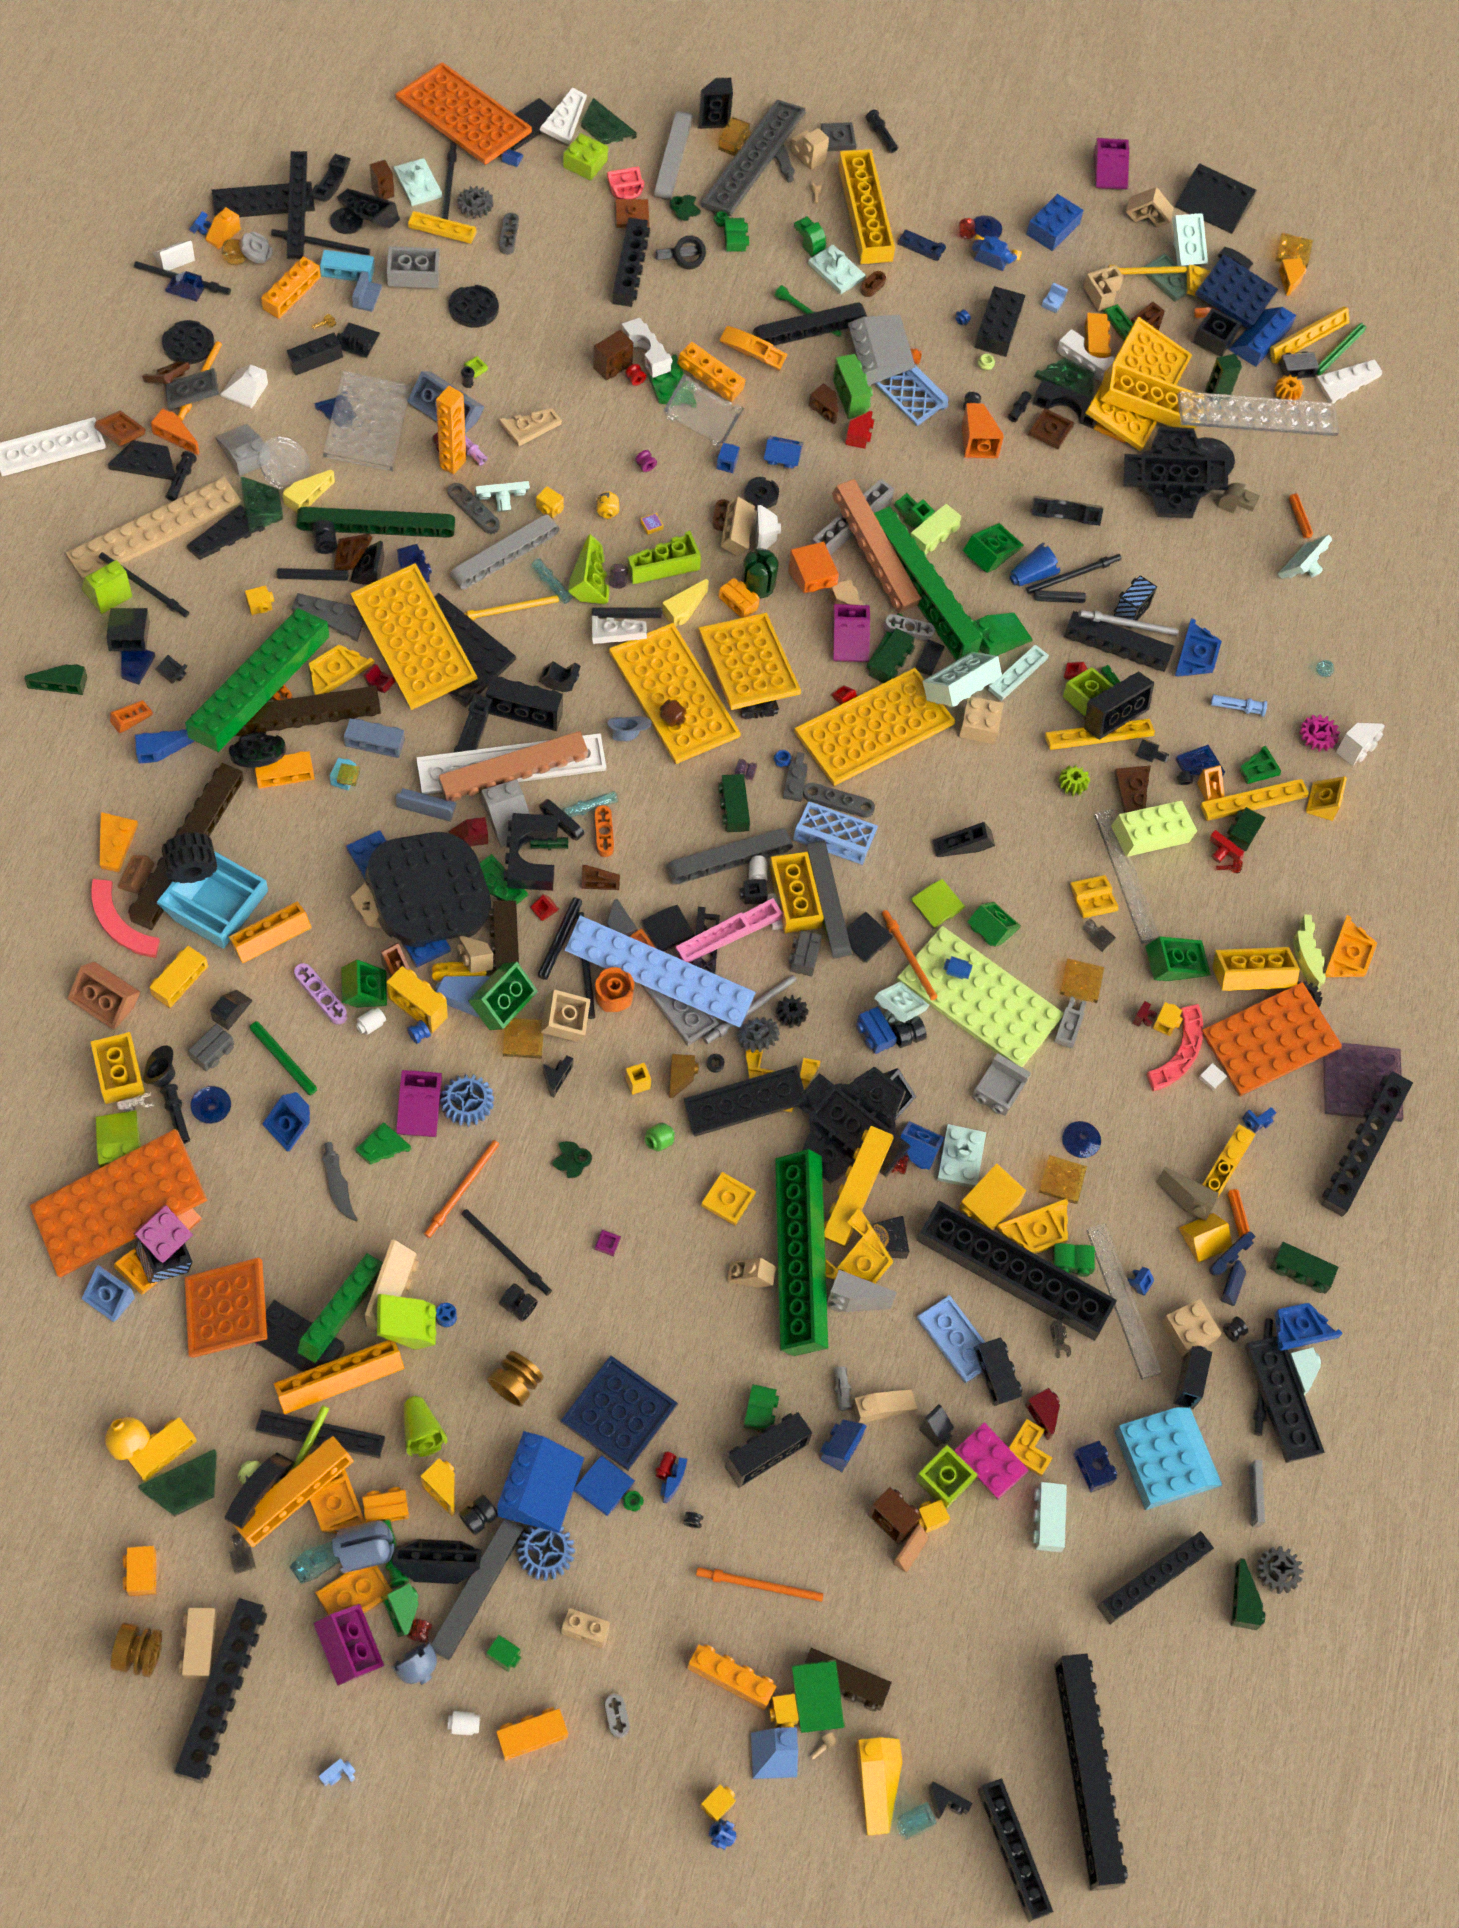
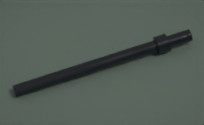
M454 142L450 143V150L447 153L448 167L442 218L447 220L454 164L457 161V144Z
M272 229L271 236L287 240V230ZM305 236V243L370 255L369 248Z
M137 261L134 264V268L206 288L210 292H220L227 295L231 293V288L220 286L219 283L213 281L206 282Z
M104 552L99 555V559L107 564L115 561ZM122 566L127 572L128 579L165 603L166 607L171 611H176L185 618L188 617L190 612L180 606L178 601L173 598L170 599Z
M1116 554L1111 557L1100 558L1095 563L1026 588L1028 594H1031L1036 590H1042L1099 568L1104 569L1109 567L1110 564L1120 561L1121 555Z
M578 912L576 914L577 921L580 915L584 917V912ZM581 958L585 997L590 999L588 1019H594L595 1008L590 963Z
M468 1209L462 1212L461 1215L528 1278V1282L533 1287L539 1288L546 1296L552 1292V1289L542 1281V1277L537 1272H533Z
M1271 1318L1265 1319L1263 1339L1272 1337L1273 1319ZM1258 1386L1257 1407L1254 1410L1253 1416L1255 1420L1254 1435L1262 1436L1263 1422L1266 1420L1267 1412L1265 1411V1403Z

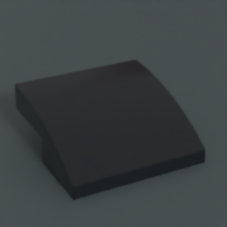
M678 905L661 910L642 920L656 948L663 952L676 944L680 945L695 937Z
M867 912L863 913L847 928L851 949L866 963L893 938Z

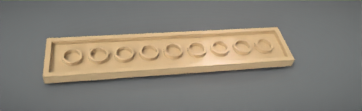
M223 477L66 552V556L84 581L86 576L107 565V563L99 559V555L102 552L123 564L234 510L239 505L243 506L229 482Z

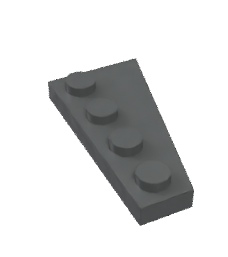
M297 593L292 606L293 612L300 608L327 621L328 627L337 630V633L348 635L352 640L358 641L364 620L356 606Z

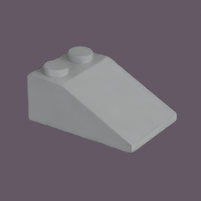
M248 424L216 436L217 442L239 476L271 463L269 449L262 438Z
M517 779L482 790V803L501 847L507 845V836L511 837V832L508 831V821L512 820L513 813L530 814Z
M839 1270L827 1305L837 1312L891 1309L897 1292Z

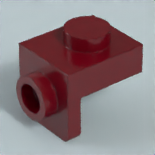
M373 664L363 675L368 686H377V691L386 693L396 682L394 676L381 672L377 664Z

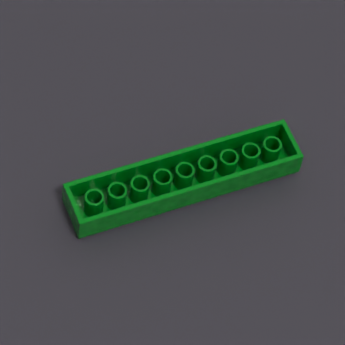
M890 506L875 512L874 515L921 597L917 604L918 608L928 622L935 627V632L951 655L957 661L971 652L978 653L983 638L981 631L974 626L971 617L967 616L961 603H958L954 598L953 592L947 588L944 579L937 574L934 565L928 561L924 551L920 550L915 538L910 536L907 527L901 523L897 513L893 512Z
M297 608L185 722L188 738L219 752L330 637L328 622Z
M809 1149L775 1158L780 1350L792 1356L829 1349L822 1156Z

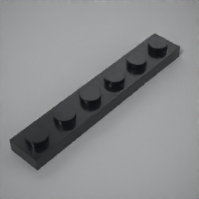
M261 1410L256 1432L304 1442L314 1421ZM323 1423L313 1444L321 1446L324 1441L334 1436L347 1452L380 1459L386 1438L378 1434Z

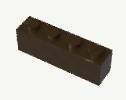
M516 900L493 901V909H490V920H494V925L490 926L491 937L495 938V943H491V950L495 954L492 971H496L503 963L518 962L519 964Z
M812 1647L810 1648L805 1663L836 1660L840 1693L844 1695L843 1698L853 1703L856 1701L863 1703L866 1709L874 1712L882 1709L892 1682Z

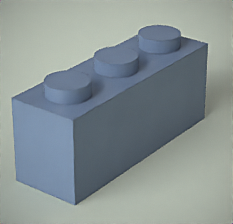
M352 718L349 720L344 735L346 747L395 758L400 757L405 741L404 730L398 727H388L380 723H370L362 719Z

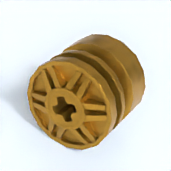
M509 1351L506 1359L501 1361L504 1370L495 1368L487 1381L501 1397L513 1405L521 1407L530 1397V1392L527 1388L536 1389L537 1383H541L544 1376L530 1360L517 1352Z
M123 1623L114 1642L111 1655V1669L126 1673L133 1663L135 1675H139L142 1671L144 1677H150L160 1657L162 1631L155 1629L151 1634V1629L147 1627L140 1637L138 1625Z

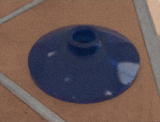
M982 215L972 220L970 231L974 237L978 234L984 238L985 236L999 238L1002 234V225L996 218Z
M216 1086L200 1089L191 1100L193 1116L206 1124L222 1121L231 1109L230 1096L225 1090ZM210 1106H215V1109L209 1110L208 1108Z
M1077 1121L1065 1128L1062 1142L1064 1148L1071 1155L1077 1158H1089L1098 1152L1101 1146V1136L1099 1131L1090 1123ZM1080 1135H1084L1086 1139H1082Z

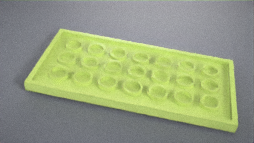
M943 926L915 957L937 994V998L935 1000L929 998L910 964L897 977V982L901 981L930 1006L996 1054L1002 1055L1020 1067L1026 1064L1059 1024L1064 1015L1054 1005ZM951 956L969 961L968 964L973 965L969 978H963L962 980L947 975V970L943 969L946 959H951Z

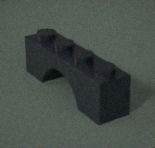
M1042 379L1035 393L1033 405L1048 410L1055 406H1065L1077 414L1080 424L1092 429L1097 424L1096 420L1085 413L1092 399Z
M1033 495L1030 513L1033 516L1064 518L1084 524L1100 526L1103 507Z

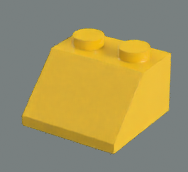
M438 1458L420 1476L422 1488L445 1511L453 1516L455 1514V1474L453 1472L455 1469L448 1461L443 1462Z

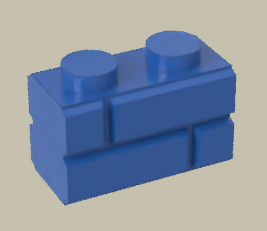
M878 1006L858 1016L856 1028L860 1034H864L867 1047L872 1049L875 1054L896 1044L897 1037Z

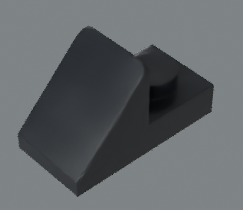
M566 1055L563 1061L560 1060L556 1069L543 1064V1074L550 1096L553 1098L573 1068L574 1058Z
M934 1781L929 1785V1794L938 1820L941 1818L947 1805L950 1806L949 1809L958 1815H962V1813L966 1815L969 1812L973 1803Z

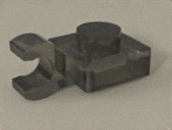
M1090 918L1082 927L1085 932L1091 935L1088 940L1101 952L1116 938L1104 926L1101 925L1097 928L1095 922Z
M146 1092L141 1096L117 1101L118 1110L123 1109L124 1112L136 1110L135 1106L142 1105L145 1108L154 1106V1103L147 1104L144 1101L145 1097L151 1096V1093Z
M1054 1320L1050 1326L1053 1346H1055V1356L1059 1358L1061 1356L1060 1350H1065L1067 1357H1070L1071 1348L1064 1342L1065 1338H1067L1066 1327L1062 1326L1061 1320Z
M240 1533L232 1535L235 1550L229 1552L235 1575L255 1569L256 1564L251 1546L244 1547Z

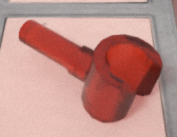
M1235 859L1232 865L1216 866V870H1231L1233 873L1238 874L1242 870L1243 861Z

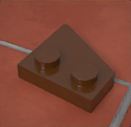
M1152 301L1131 319V322L1134 324L1135 320L1140 317L1159 331L1165 310Z

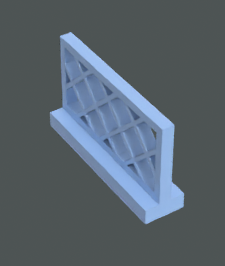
M917 366L903 372V376L895 375L887 378L890 379V385H882L880 381L874 383L916 426H919L940 409L944 410L948 407V397ZM892 380H902V386H893ZM904 380L912 381L914 387L904 386ZM891 390H901V396H893ZM903 390L913 391V397L903 396ZM915 391L924 392L925 397H915ZM902 401H912V407H904ZM914 401L924 402V408L914 407ZM926 402H934L936 406L934 408H926ZM913 412H923V416L917 420L913 416Z
M808 801L803 815L796 826L793 840L805 845L825 840L828 853L863 865L878 826ZM809 810H816L819 814L811 816ZM833 816L836 821L829 822L826 817ZM822 818L825 824L817 826L814 820ZM811 822L813 828L804 826L803 824ZM844 823H852L854 827L846 828ZM840 825L842 830L835 832L832 826ZM828 828L831 834L821 832L820 830ZM866 828L872 830V832L864 835L861 829ZM857 831L860 836L852 838L850 833ZM845 834L848 840L838 838V836ZM863 840L866 846L863 847L861 845L856 844L855 842Z

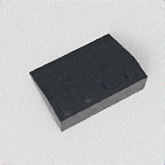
M1199 163L1180 195L1175 208L1188 214H1203V221L1233 234L1251 206L1257 190Z

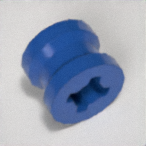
M419 1020L415 1026L407 1027L410 1037L416 1044L420 1043L421 1039L431 1036L429 1029L422 1020Z
M442 1303L437 1307L436 1320L440 1326L451 1327L456 1323L457 1311L454 1305Z

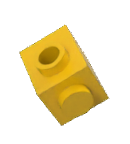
M546 486L536 496V508L544 515L554 518L564 508V497Z
M266 585L245 591L251 615L273 610L272 602H274L272 592H268Z
M1165 1002L1152 1029L1171 1036L1174 1028H1179L1183 1020L1180 1017L1182 1010L1174 1004Z
M645 1063L626 1068L625 1079L632 1095L651 1089V1077Z
M942 1500L934 1503L927 1501L919 1506L920 1509L918 1511L921 1518L917 1525H921L926 1533L948 1524L950 1517Z
M789 1694L772 1697V1708L769 1709L770 1721L775 1723V1728H791L797 1725L799 1719L795 1695Z
M720 1784L701 1803L700 1808L714 1822H718L735 1804L736 1800L733 1798L735 1794L729 1787H723Z

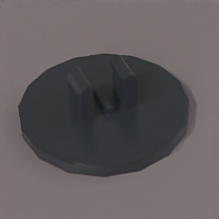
M341 208L332 213L330 224L338 233L352 234L361 229L363 219L349 208Z

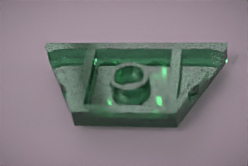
M595 98L592 99L581 121V127L604 145L623 141V138L626 137L637 138L636 131Z
M1066 358L1048 365L1047 369L1035 372L1034 377L1041 381L1042 379L1093 399L1094 372Z
M241 477L240 483L249 533L254 532L255 528L259 526L264 528L271 523L281 521L283 519V512L278 488Z
M213 1449L139 1485V1490L174 1517L215 1497L217 1452Z

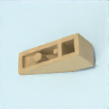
M912 1389L873 1393L855 1398L852 1404L856 1420L862 1424L918 1409Z

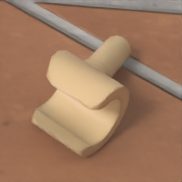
M814 181L812 183L811 191L814 193L815 204H818V195L821 193L822 182L818 186L814 184Z
M832 1732L822 1737L824 1744L810 1755L813 1760L826 1749L835 1746L836 1739Z

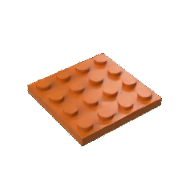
M254 1258L185 1277L188 1353L190 1357L195 1358L267 1339L262 1259Z

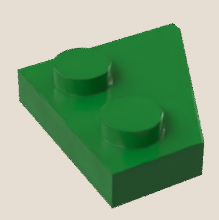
M1263 746L1257 755L1254 754L1248 762H1245L1240 767V773L1246 783L1250 784L1280 776L1281 769L1268 748Z
M383 1122L355 1151L371 1165L379 1162L381 1159L394 1157V1154L403 1151L409 1152L412 1148L411 1145Z

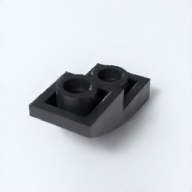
M1225 246L1217 255L1221 258L1224 254L1248 270L1254 264L1245 255Z

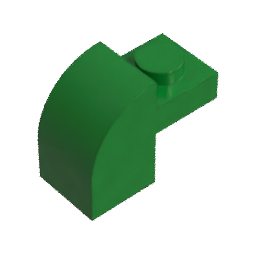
M808 216L794 222V228L803 237L802 247L811 257L825 250L826 236L818 222L814 223Z
M908 493L903 495L893 505L905 517L904 522L913 528L920 526L935 512L924 499L916 503Z

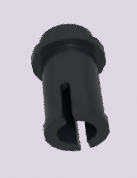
M469 366L464 367L461 371L465 388H471L474 385L473 377L475 372Z

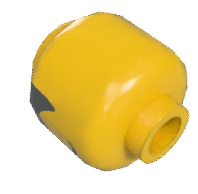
M606 491L597 497V513L601 517L610 519L619 513V498L617 495Z

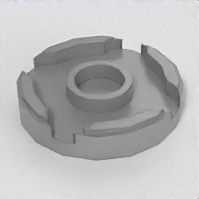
M245 233L239 241L241 252L253 262L265 263L272 255V247L269 246V241L259 233Z

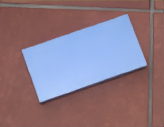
M950 1295L917 1316L918 1322L965 1384L982 1373L973 1347L985 1343V1341Z

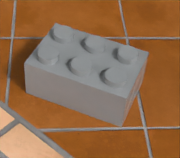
M389 246L387 265L388 286L439 288V248Z

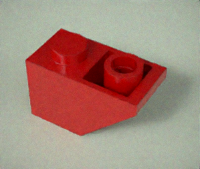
M868 411L850 421L845 445L866 448V443H870L872 432H869V429H873L875 419H872L873 411Z

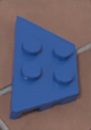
M1193 618L1189 622L1175 676L1213 673L1222 641L1213 636L1205 627L1203 629L1199 627Z
M1310 1303L1281 1308L1274 1313L1278 1349L1280 1351L1336 1339L1343 1334L1339 1329L1335 1331L1327 1324L1328 1319L1318 1313Z

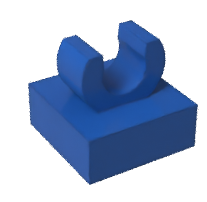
M202 211L189 230L195 233L199 229V232L205 235L208 230L204 226L209 229L212 225L209 221L205 220L208 214Z
M1142 1267L1140 1271L1133 1270L1136 1278H1128V1282L1132 1287L1136 1288L1138 1294L1145 1296L1154 1282V1278L1150 1269Z

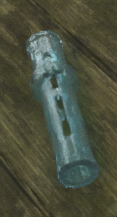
M540 558L536 559L531 566L538 572L540 579L550 586L564 604L568 603L573 596L553 575V571L550 568L548 569Z
M615 791L584 802L582 800L578 801L577 804L562 810L570 817L580 814L583 816L587 812L595 810L598 806L617 803L618 798L616 797L618 796Z

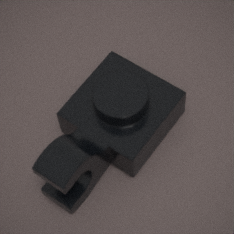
M1143 738L1135 756L1149 762H1153L1154 758L1166 763L1170 754L1159 751V744Z

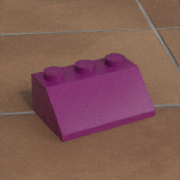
M360 1604L330 1614L313 1623L337 1686L384 1666Z

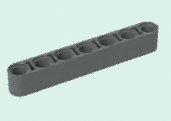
M782 828L673 860L666 865V869L672 883L681 884L748 864L754 856L768 858L788 852L793 848V844L787 830Z
M822 840L808 843V855L832 957L837 959L851 956V946L826 842Z
M508 1519L503 1520L481 1558L480 1569L471 1575L434 1638L431 1646L436 1654L447 1660L451 1659L520 1540L524 1528Z

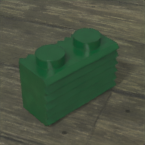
M1248 807L1243 812L1239 811L1235 818V821H1237L1236 825L1231 824L1227 831L1229 835L1228 840L1240 849L1247 851L1266 817Z

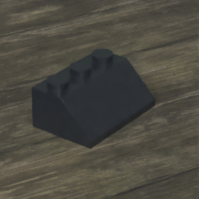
M714 78L701 90L698 129L730 128L733 100L731 78Z

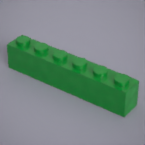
M366 1253L303 1335L297 1353L316 1363L377 1282L383 1265L382 1261Z

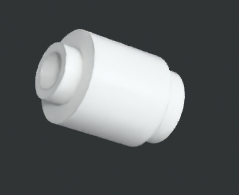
M763 856L752 857L749 862V880L766 879L767 881L768 863L766 858Z
M379 1008L371 1009L357 1018L356 1027L361 1034L365 1033L368 1035L381 1027L386 1018Z
M453 1711V1716L449 1715L448 1729L452 1730V1734L457 1735L479 1733L480 1715H474L475 1712Z

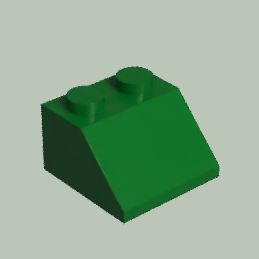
M995 902L980 905L967 921L975 933L981 934L985 938V942L994 947L1002 945L1021 927L1018 922Z
M357 959L341 967L342 1003L356 1008L382 1007L387 1005L386 970Z

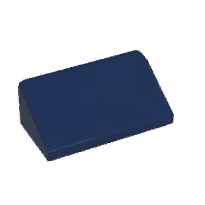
M1240 1260L1235 1261L1231 1267L1220 1299L1231 1306H1235L1246 1275V1270Z

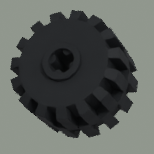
M194 832L176 835L174 838L168 839L162 846L161 850L167 877L175 883L185 884L202 881L212 876L217 870L218 866L212 839L206 834Z

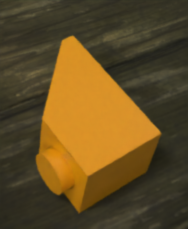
M227 207L215 216L206 236V241L218 249L221 248L241 230L239 215Z
M1301 258L1283 259L1278 272L1286 296H1289L1306 273V267L1303 265Z

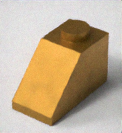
M672 1054L669 1098H674L694 1081V1074H698L699 1062H695V1055Z

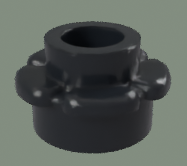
M1182 771L1176 779L1179 785H1189L1193 783L1194 774H1190V771Z

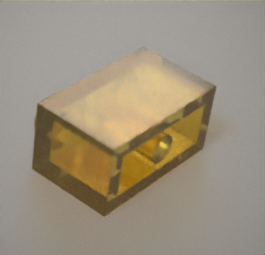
M732 117L719 138L718 150L736 156L751 135V131H749L750 123Z

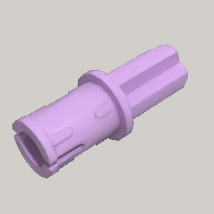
M465 435L467 455L472 456L479 465H483L485 463L483 459L487 461V456L478 449L479 446L477 444L474 445Z

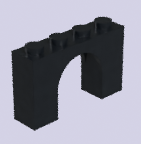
M513 813L512 820L508 821V831L511 832V837L507 836L506 845L510 850L505 855V864H508V869H504V881H507V888L553 891L554 865L529 863L518 852L524 844L530 841L551 840L557 842L558 816Z

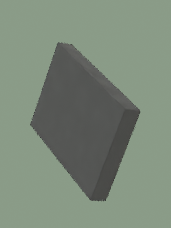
M214 368L165 384L169 410L219 395L217 373Z

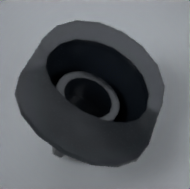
M170 1046L158 1047L151 1053L143 1075L144 1083L153 1084L161 1088L168 1085L174 1079L176 1072L172 1065L173 1049Z

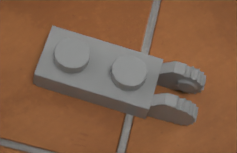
M1072 996L1064 1011L1054 1041L1069 1048L1074 1046L1086 1006V1001L1082 1000L1079 1011L1072 1009L1075 1003V997Z

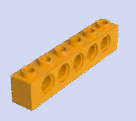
M448 386L436 399L439 463L444 471L455 474L466 462L464 394Z

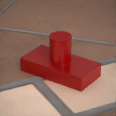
M1217 830L1211 834L1209 841L1218 847L1212 855L1216 862L1220 863L1226 855H1229L1238 863L1243 859L1245 852Z

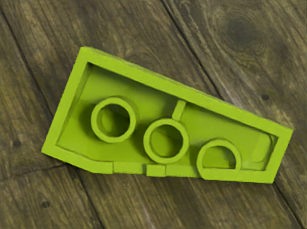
M591 534L587 536L574 567L568 591L580 602L606 604L608 603L610 590L609 585L605 583L607 572L604 571L602 565L605 562L603 547Z

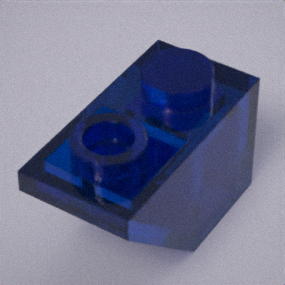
M184 271L172 277L165 291L197 302L204 291L202 276Z

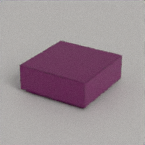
M602 1230L595 1250L614 1257L621 1236Z

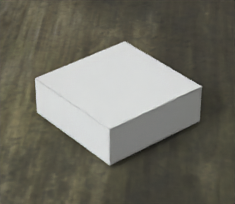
M1212 1063L1200 1075L1199 1079L1214 1091L1226 1079L1227 1075Z

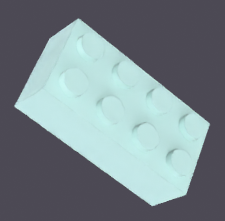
M971 652L923 681L927 701L935 702V704H945L950 707L959 704L958 702L971 697V694L982 690L988 684L994 683L996 679L1002 676L998 656Z

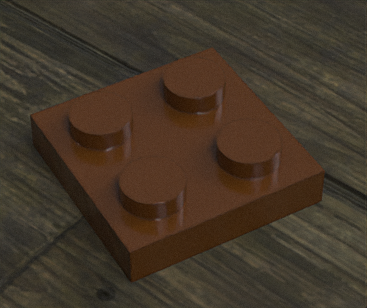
M1044 408L1028 435L1059 450L1074 427L1075 422Z

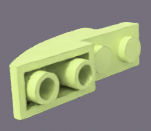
M1304 914L1299 922L1300 931L1298 930L1293 938L1294 951L1299 967L1308 983L1310 984L1311 982L1313 983V988L1317 986L1320 989L1326 979L1322 969L1324 966V956L1321 954V949L1315 948L1316 940L1313 939L1315 923L1312 922V915Z

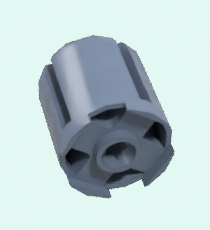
M379 1520L336 1530L337 1537L332 1539L334 1557H339L343 1568L339 1569L343 1573L387 1563L392 1559L394 1544H389L393 1541L392 1532L383 1521Z

